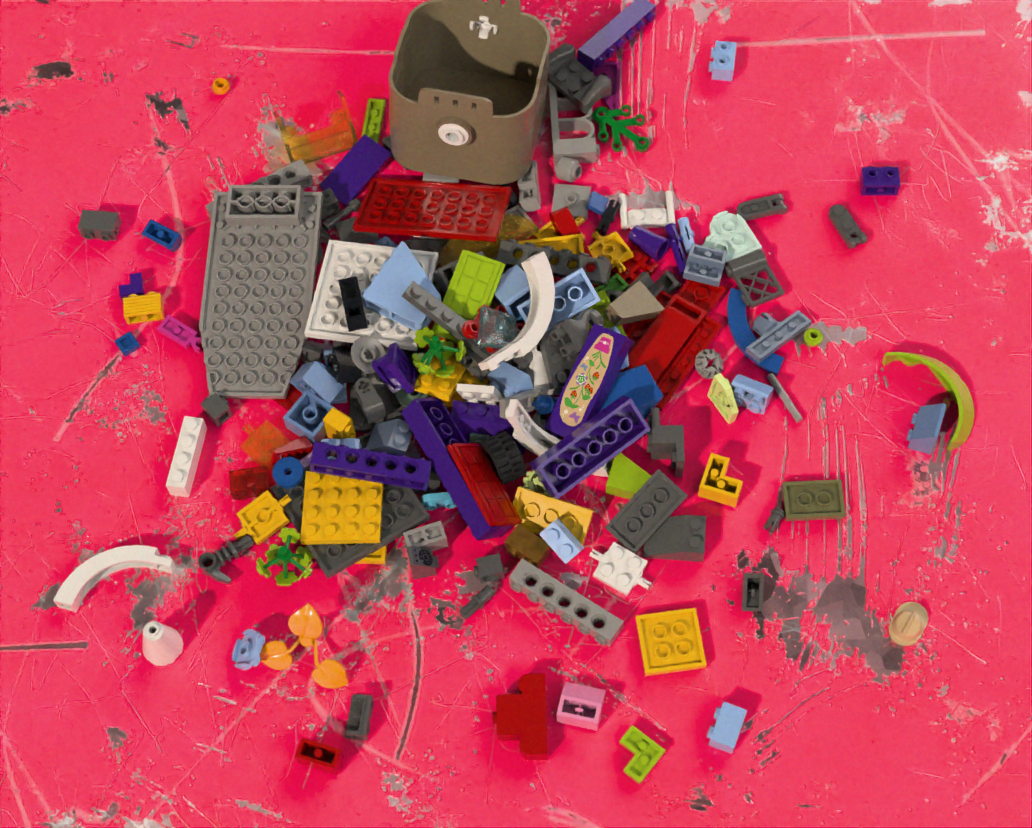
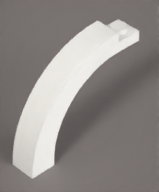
M143 545L116 547L93 556L77 567L63 582L53 601L59 608L77 612L82 600L91 588L110 574L136 567L152 568L174 574L176 565L171 557L161 555L156 547Z

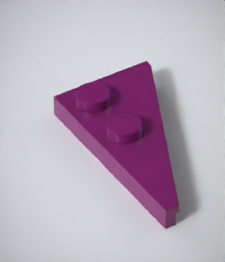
M605 61L602 67L597 68L593 72V75L598 77L601 74L610 78L612 82L611 95L603 98L609 110L619 109L621 61Z

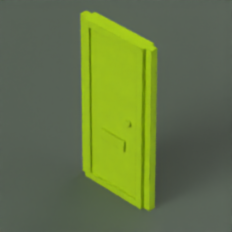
M462 250L442 303L464 320H473L482 305L490 307L505 264L468 250ZM483 318L480 325L484 324L485 318ZM436 322L434 323L432 329L434 335L455 343L459 342L452 334Z

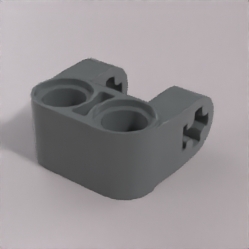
M368 378L358 379L355 383L357 400L366 422L371 424L386 417L384 404L372 382ZM364 384L367 386V389H361V385Z

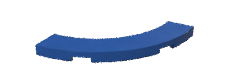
M731 288L727 303V319L734 342L746 357L756 363V366L778 376L784 357L773 353L758 363L745 352L746 347L756 341L757 338L752 333L747 321L746 306L741 299L742 292Z

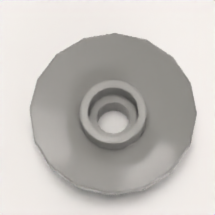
M369 336L358 338L351 347L353 362L359 369L367 373L376 372L371 366L372 362L386 355L381 343Z

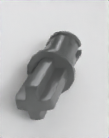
M486 585L477 595L471 597V601L460 610V615L464 619H468L475 611L482 609L483 605L495 595L494 590Z

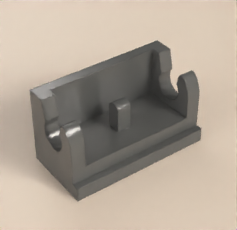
M352 694L345 739L368 741L374 706L372 695Z

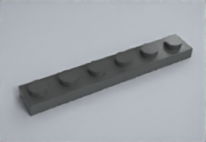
M412 281L402 295L404 299L459 341L464 340V344L483 359L494 354L489 353L486 347L476 338L468 339L463 335L462 327L466 320L415 281Z

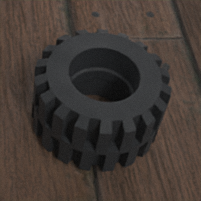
M503 431L483 440V450L503 485L525 475L526 469L522 455L510 434Z

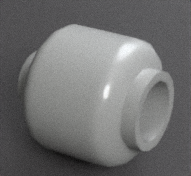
M562 157L555 163L554 171L558 179L574 182L581 176L582 167L578 160Z

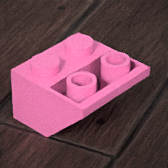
M565 682L558 706L557 722L597 731L606 690Z

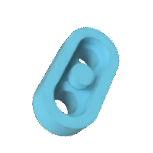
M448 492L430 493L421 496V504L429 511L441 507L447 509L456 507Z

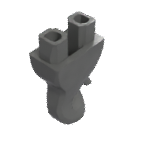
M586 309L579 313L576 319L568 318L553 326L550 336L554 341L561 340L563 346L560 347V352L563 357L573 355L582 350L589 335V324L592 327L594 323L604 327V319L597 310Z

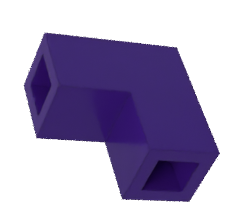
M141 272L130 274V284L119 285V295L122 301L123 298L131 294L145 295L144 278Z

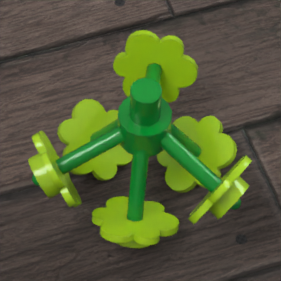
M426 326L415 332L414 342L420 348H424L426 344H429V350L425 355L421 352L419 354H412L413 365L418 368L422 375L435 374L436 377L441 376L442 378L451 376L456 367L455 365H445L444 361H448L450 356L454 355V352H456V361L462 360V357L466 354L464 340L459 341L458 347L454 348V344L451 341H440L438 336H434V331ZM433 356L439 358L442 367L435 371L430 365Z
M283 527L278 536L286 544L279 547L276 544L269 546V550L265 552V556L268 557L267 564L260 557L256 561L258 573L266 578L271 576V572L268 569L270 566L275 564L281 566L283 563V571H280L279 575L275 576L276 583L279 586H290L292 583L299 581L302 576L306 579L308 576H311L313 570L310 567L313 564L311 562L313 555L308 547L300 546L297 548L296 553H292L289 549L290 543H297L301 537V534L294 528ZM291 562L303 571L299 578L294 572H288L287 563Z

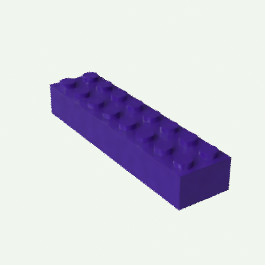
M436 397L414 399L401 414L412 430L415 439L422 447L424 454L428 457L429 461H432L431 464L434 471L438 474L443 486L450 494L453 503L457 506L462 518L469 526L472 535L477 541L502 537L514 525L489 526L447 448L449 444L467 443L445 404Z

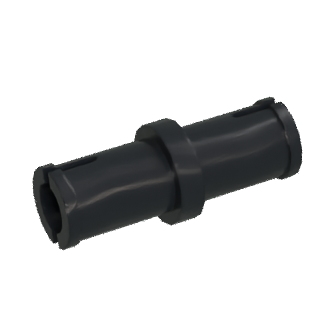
M610 200L605 212L601 214V220L595 231L600 233L603 228L601 236L607 234L611 223L615 221V215L621 206L618 201L613 207L615 200Z

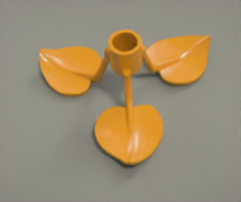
M310 603L294 612L289 618L288 625L290 630L295 635L300 636L290 649H287L286 644L282 641L268 642L261 649L260 661L275 670H284L292 663V656L289 653L299 643L304 647L313 645L314 661L317 667L312 672L315 682L322 687L332 689L343 687L349 682L344 667L338 661L325 659L319 664L318 641L316 639L321 635L323 628L317 612Z

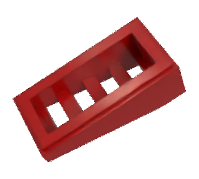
M302 436L275 449L271 463L274 465L285 457L302 459L312 452L313 445L306 436Z

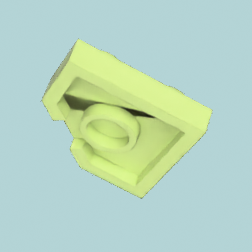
M719 373L714 376L707 396L726 422L731 424L736 420L739 411L729 380Z

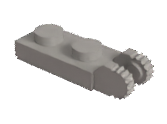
M534 388L501 398L500 418L507 419L505 417V410L509 406L510 399H517L526 412L533 411L535 409V406H532V402H535L533 398L542 395V390Z

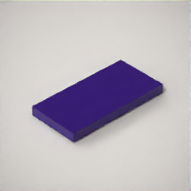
M364 134L319 187L323 191L331 188L338 202L347 207L348 202L352 199L354 200L371 181L372 177L392 157V153Z

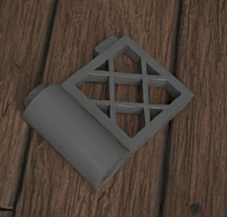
M761 249L725 263L724 272L727 277L734 279L743 294L741 299L745 306L749 305L750 308H753L784 295L785 292L767 264L765 254ZM766 271L768 279L757 277L758 273ZM745 278L753 280L751 287L744 285L741 280ZM755 281L765 284L764 290L753 288ZM767 285L775 287L778 292L773 294L766 292ZM751 292L760 294L761 298L753 301L750 294Z

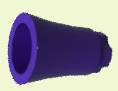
M635 225L628 235L629 241L646 252L656 262L665 256L670 246V239L657 235L639 225Z

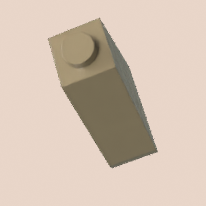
M639 280L610 303L603 313L610 322L618 326L656 318L665 308Z

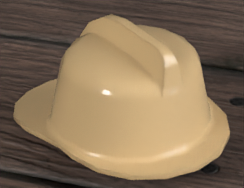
M906 602L900 605L889 625V635L895 643L902 646H911L919 640L928 623V613L925 608L916 602Z

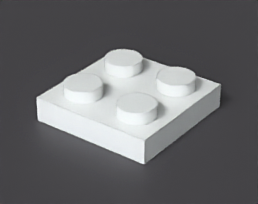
M457 383L456 391L467 402L497 405L500 404V399L504 398L495 386Z

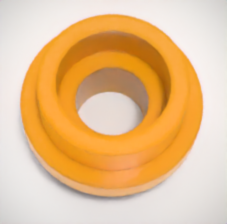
M217 78L214 80L212 88L216 94L221 95L229 91L230 84L224 78Z

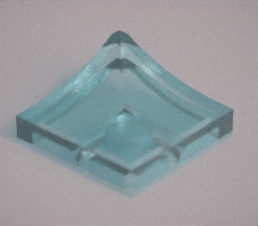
M483 306L480 309V325L476 343L478 347L501 349L517 337L515 316L487 306Z

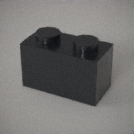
M332 347V353L328 356V365L331 366L332 375L335 376L338 383H356L361 378L362 370L353 362L351 348Z

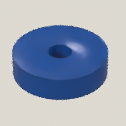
M285 457L276 462L272 475L277 485L285 489H291L303 481L305 471L299 460L293 457ZM287 471H291V474L285 475Z

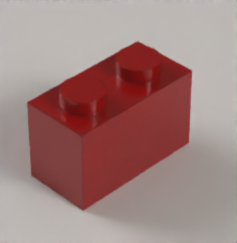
M303 737L295 754L298 764L338 775L344 758L342 749Z

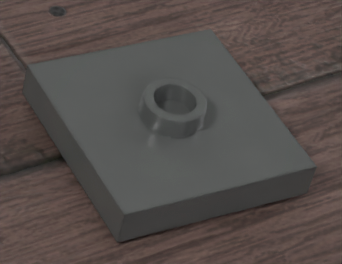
M356 217L335 223L341 241L368 244L379 240L378 233L354 231L353 224Z

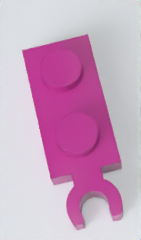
M168 315L157 327L159 333L187 350L192 346L196 353H201L200 348L197 347V345L202 344V338L198 337V332L172 316Z

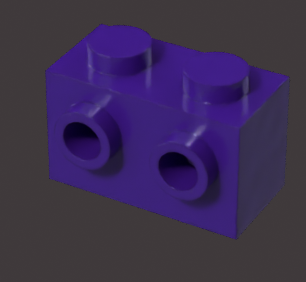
M862 167L859 177L861 196L898 195L900 188L899 167Z

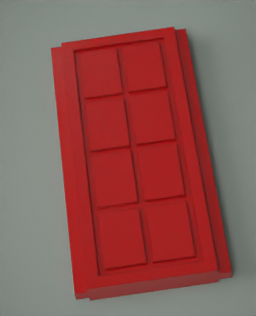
M479 443L449 444L447 448L488 525L509 526L520 524L522 520L482 446Z

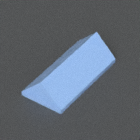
M582 267L554 283V309L546 331L552 330L553 326L557 323L572 318L600 301L598 294ZM530 298L516 306L525 323L530 310Z

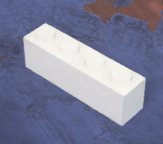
M184 416L166 482L170 495L190 496L207 431L203 418Z

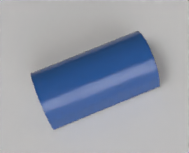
M150 219L141 233L142 236L172 252H175L182 243V236L179 233Z

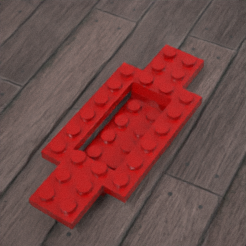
M688 280L679 293L674 296L662 290L655 298L665 309L656 318L634 322L626 332L627 337L633 341L628 352L630 365L619 372L646 365L653 379L657 382L694 329H697L657 383L664 395L655 407L659 408L660 412L664 410L695 367L697 354L704 349H708L721 331L723 325L708 316L726 293L725 287L721 285L716 287Z

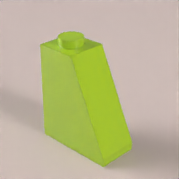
M620 452L614 457L606 484V494L631 499L648 481L651 475Z

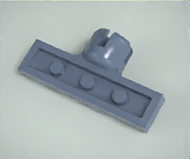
M799 310L781 322L777 321L770 314L763 312L761 313L762 316H757L752 326V329L761 337L746 347L745 352L756 362L760 363L811 326L812 321Z

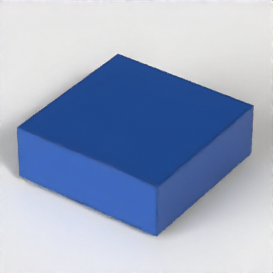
M593 191L590 194L586 208L601 215L605 212L609 199Z
M130 331L114 341L125 357L141 347Z

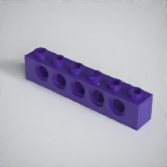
M314 442L310 472L427 491L432 461H427L424 458H408L405 455H390L383 451L372 452L365 448L354 449L346 445L336 446L330 445L327 442ZM333 456V457H335L336 459H335V460H329L327 457ZM347 460H354L355 463H349ZM367 463H373L375 466L370 467ZM387 466H392V467H394L395 469L389 470V469H387L386 467H387ZM411 469L414 473H408L406 470Z

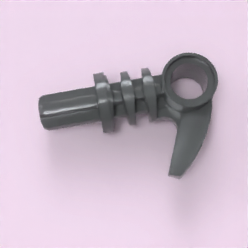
M249 535L233 544L231 541L227 542L228 547L222 546L221 551L216 549V554L210 552L201 554L198 564L202 572L217 582L230 584L232 579L222 573L220 568L225 565V561L231 562L232 557L239 559V553L254 545ZM207 562H213L211 566L205 567Z

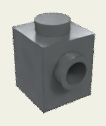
M217 393L206 397L203 403H201L204 413L217 427L233 416L229 402L223 396L220 398Z

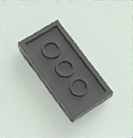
M658 469L605 528L635 554L688 495Z

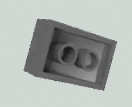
M680 515L668 517L644 543L643 558L703 562L706 516Z

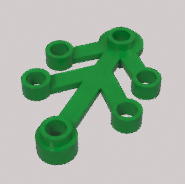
M623 105L621 109L615 110L598 107L593 111V119L599 123L600 132L598 133V138L601 143H606L609 140V134L606 131L607 123L612 127V149L614 152H620L623 149L622 142L620 141L621 133L635 143L637 151L643 153L650 148L648 138L639 137L626 127L643 126L645 124V117L642 114H637L631 119L616 121L612 118L630 116L632 111L629 105ZM617 144L620 145L619 148H615L614 146Z

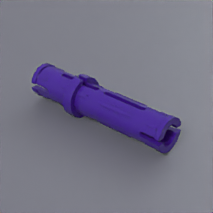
M669 223L665 226L668 239H670V247L672 248L679 275L683 276L687 263L682 246L683 240L678 234L676 224Z

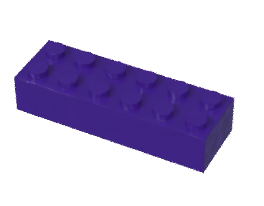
M622 395L532 461L530 466L549 495L558 499L651 429L632 398Z

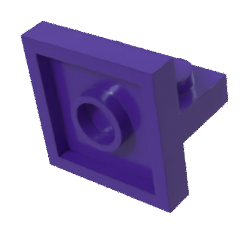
M394 342L389 345L388 354L374 360L371 366L392 393L404 388L409 394L415 390L417 369L399 345Z

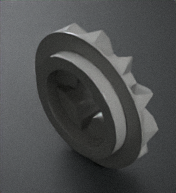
M704 349L695 358V368L702 377L713 379L715 375L721 373L724 369V360L721 359L720 353L715 352L714 349ZM713 359L712 366L705 368L708 361Z

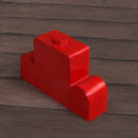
M545 673L524 674L518 680L519 694H501L496 696V712H492L493 724H497V738L499 741L520 740L519 750L524 759L548 760Z

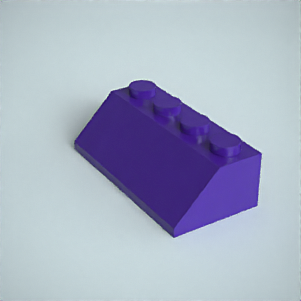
M453 401L451 416L467 443H469L471 433L490 435L492 437L506 431L515 441L520 453L525 454V447L512 436L513 426L507 419L500 418V406Z

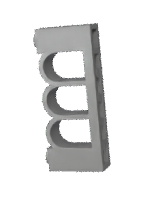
M548 81L554 165L562 157L578 160L579 163L596 162V156L600 155L599 144H596L594 137L595 128L592 123L593 107L583 117L558 119V111H575L580 109L567 98H557L556 91L559 90ZM585 131L589 135L584 138L560 139L559 132Z

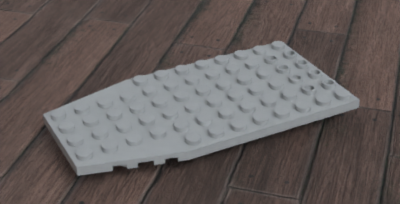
M229 185L228 192L214 193L199 321L209 396L217 393L220 398L223 396L236 399H286L291 385L289 380L296 372L303 347L308 338L305 337L304 332L314 298L323 205L322 192H304L301 185Z

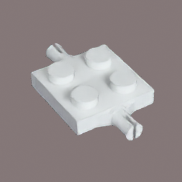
M615 542L612 543L609 550L604 554L593 549L589 555L599 561L593 577L625 596H628L632 588L637 584L647 590L652 582L642 578V573L648 561Z

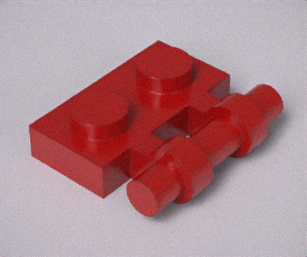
M637 247L632 250L634 257L622 263L626 267L623 273H620L616 267L611 269L612 275L618 273L625 282L630 280L629 286L639 276L635 275L639 270L647 272L651 277L659 267L655 261L651 265H647L650 258Z

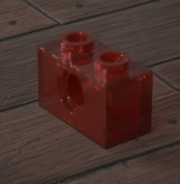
M268 466L229 471L230 493L233 500L243 501L247 498L259 497L267 490L272 494L270 488L271 475ZM251 482L255 483L253 486L247 487V484Z

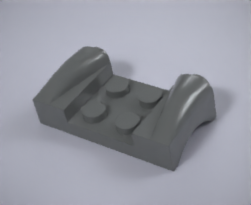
M563 43L549 54L547 81L586 114L599 99L611 95L612 82L606 75L594 76L575 59L576 50L574 46Z

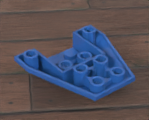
M646 365L638 366L618 373L601 411L623 395L632 398L641 415L646 419L647 415L651 413V408H655L664 395Z

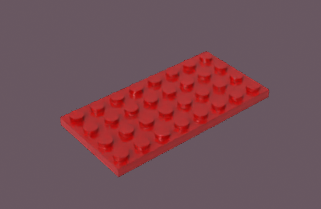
M372 177L353 228L354 231L496 242L510 201L512 189L511 187Z

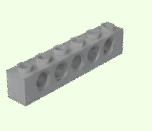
M300 159L282 169H277L265 177L259 178L249 185H301L305 189L314 183L312 174L303 160ZM214 201L205 205L210 219H212Z
M521 559L509 576V584L514 591L526 594L530 601L542 604L546 611L551 614H558L565 623L574 624L581 633L585 635L590 634L597 643L603 646L606 644L611 647L623 629V620L524 559ZM531 580L536 582L534 586H528L526 583ZM545 591H551L553 593L549 597L543 595ZM563 601H567L570 603V605L567 607H562L560 603ZM578 612H585L587 615L580 618L576 614ZM596 622H601L604 626L602 628H596L594 627V624Z

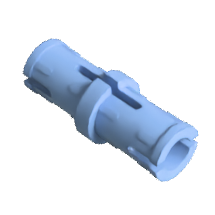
M682 217L678 219L681 232L680 237H682L686 254H689L692 243L695 244L694 231L691 230L689 218Z

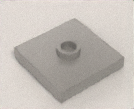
M555 184L551 212L567 206L574 219L582 216L584 220H587L589 209L586 206L590 197L591 187Z

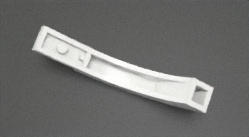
M544 251L531 256L521 263L530 287V310L524 327L513 341L478 363L481 370L489 369L492 371L500 366L499 363L503 360L508 361L513 357L518 358L526 355L538 344L546 332L554 309L555 287L552 270Z
M510 399L509 406L505 410V417L514 428L512 436L522 446L535 455L541 456L561 441L535 424L517 399ZM612 458L591 475L609 477L614 459Z

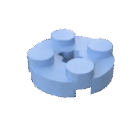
M253 629L245 630L242 633L245 636L242 640H237L233 649L232 661H235L236 664L234 666L241 670H248L252 666L256 667L260 662V652L265 643V636Z

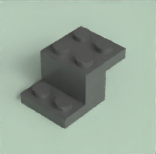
M651 408V415H647V424L651 429L646 433L648 435L647 453H651V460L671 459V470H674L675 477H683L685 463L683 425H660L659 408Z

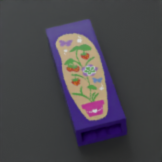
M594 323L544 427L550 431V435L558 439L560 437L565 438L601 411L633 344L631 339Z

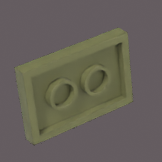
M841 479L782 482L785 521L845 519L846 513Z

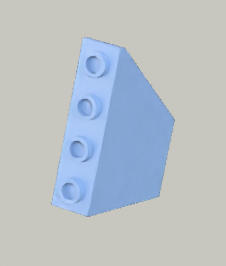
M401 241L398 247L396 246L393 249L390 258L383 263L380 272L374 275L370 286L364 289L362 300L365 308L417 331L425 326L428 327L432 319L402 297L403 293L412 281H415L440 301L441 296L406 243Z

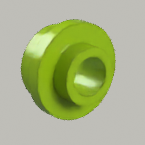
M810 328L804 333V341L807 345L814 347L822 342L823 335L820 330Z

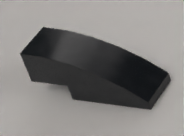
M357 276L338 280L349 332L368 328Z

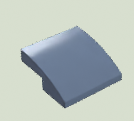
M692 243L683 279L719 287L728 252Z

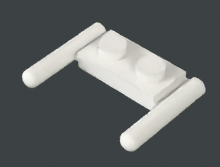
M668 190L665 192L667 209L629 210L628 212L626 195L624 193L619 194L622 229H633L635 225L645 228L665 227L669 223L676 224L672 191Z

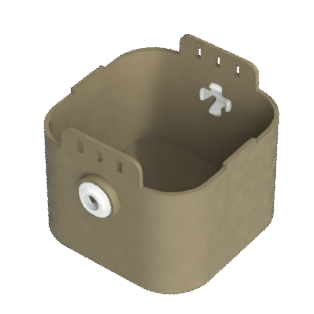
M430 0L419 4L408 14L389 72L390 147L393 156L401 165L418 172L494 185L514 182L528 172L532 164L545 111L551 37L547 26L540 19L531 14L521 12V0H505V5L501 4V0H487V2L483 0Z

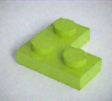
M633 725L619 741L621 745L635 755L623 772L638 784H641L666 750Z

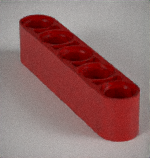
M567 206L549 213L551 223L558 236L581 234ZM583 238L584 253L593 257ZM589 265L586 271L593 272L596 266ZM592 284V286L594 287V289L599 286V285H596V284Z

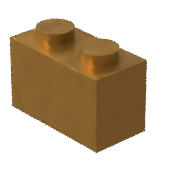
M520 524L515 527L505 540V549L510 556L524 559L537 568L542 565L551 553V547L543 539Z

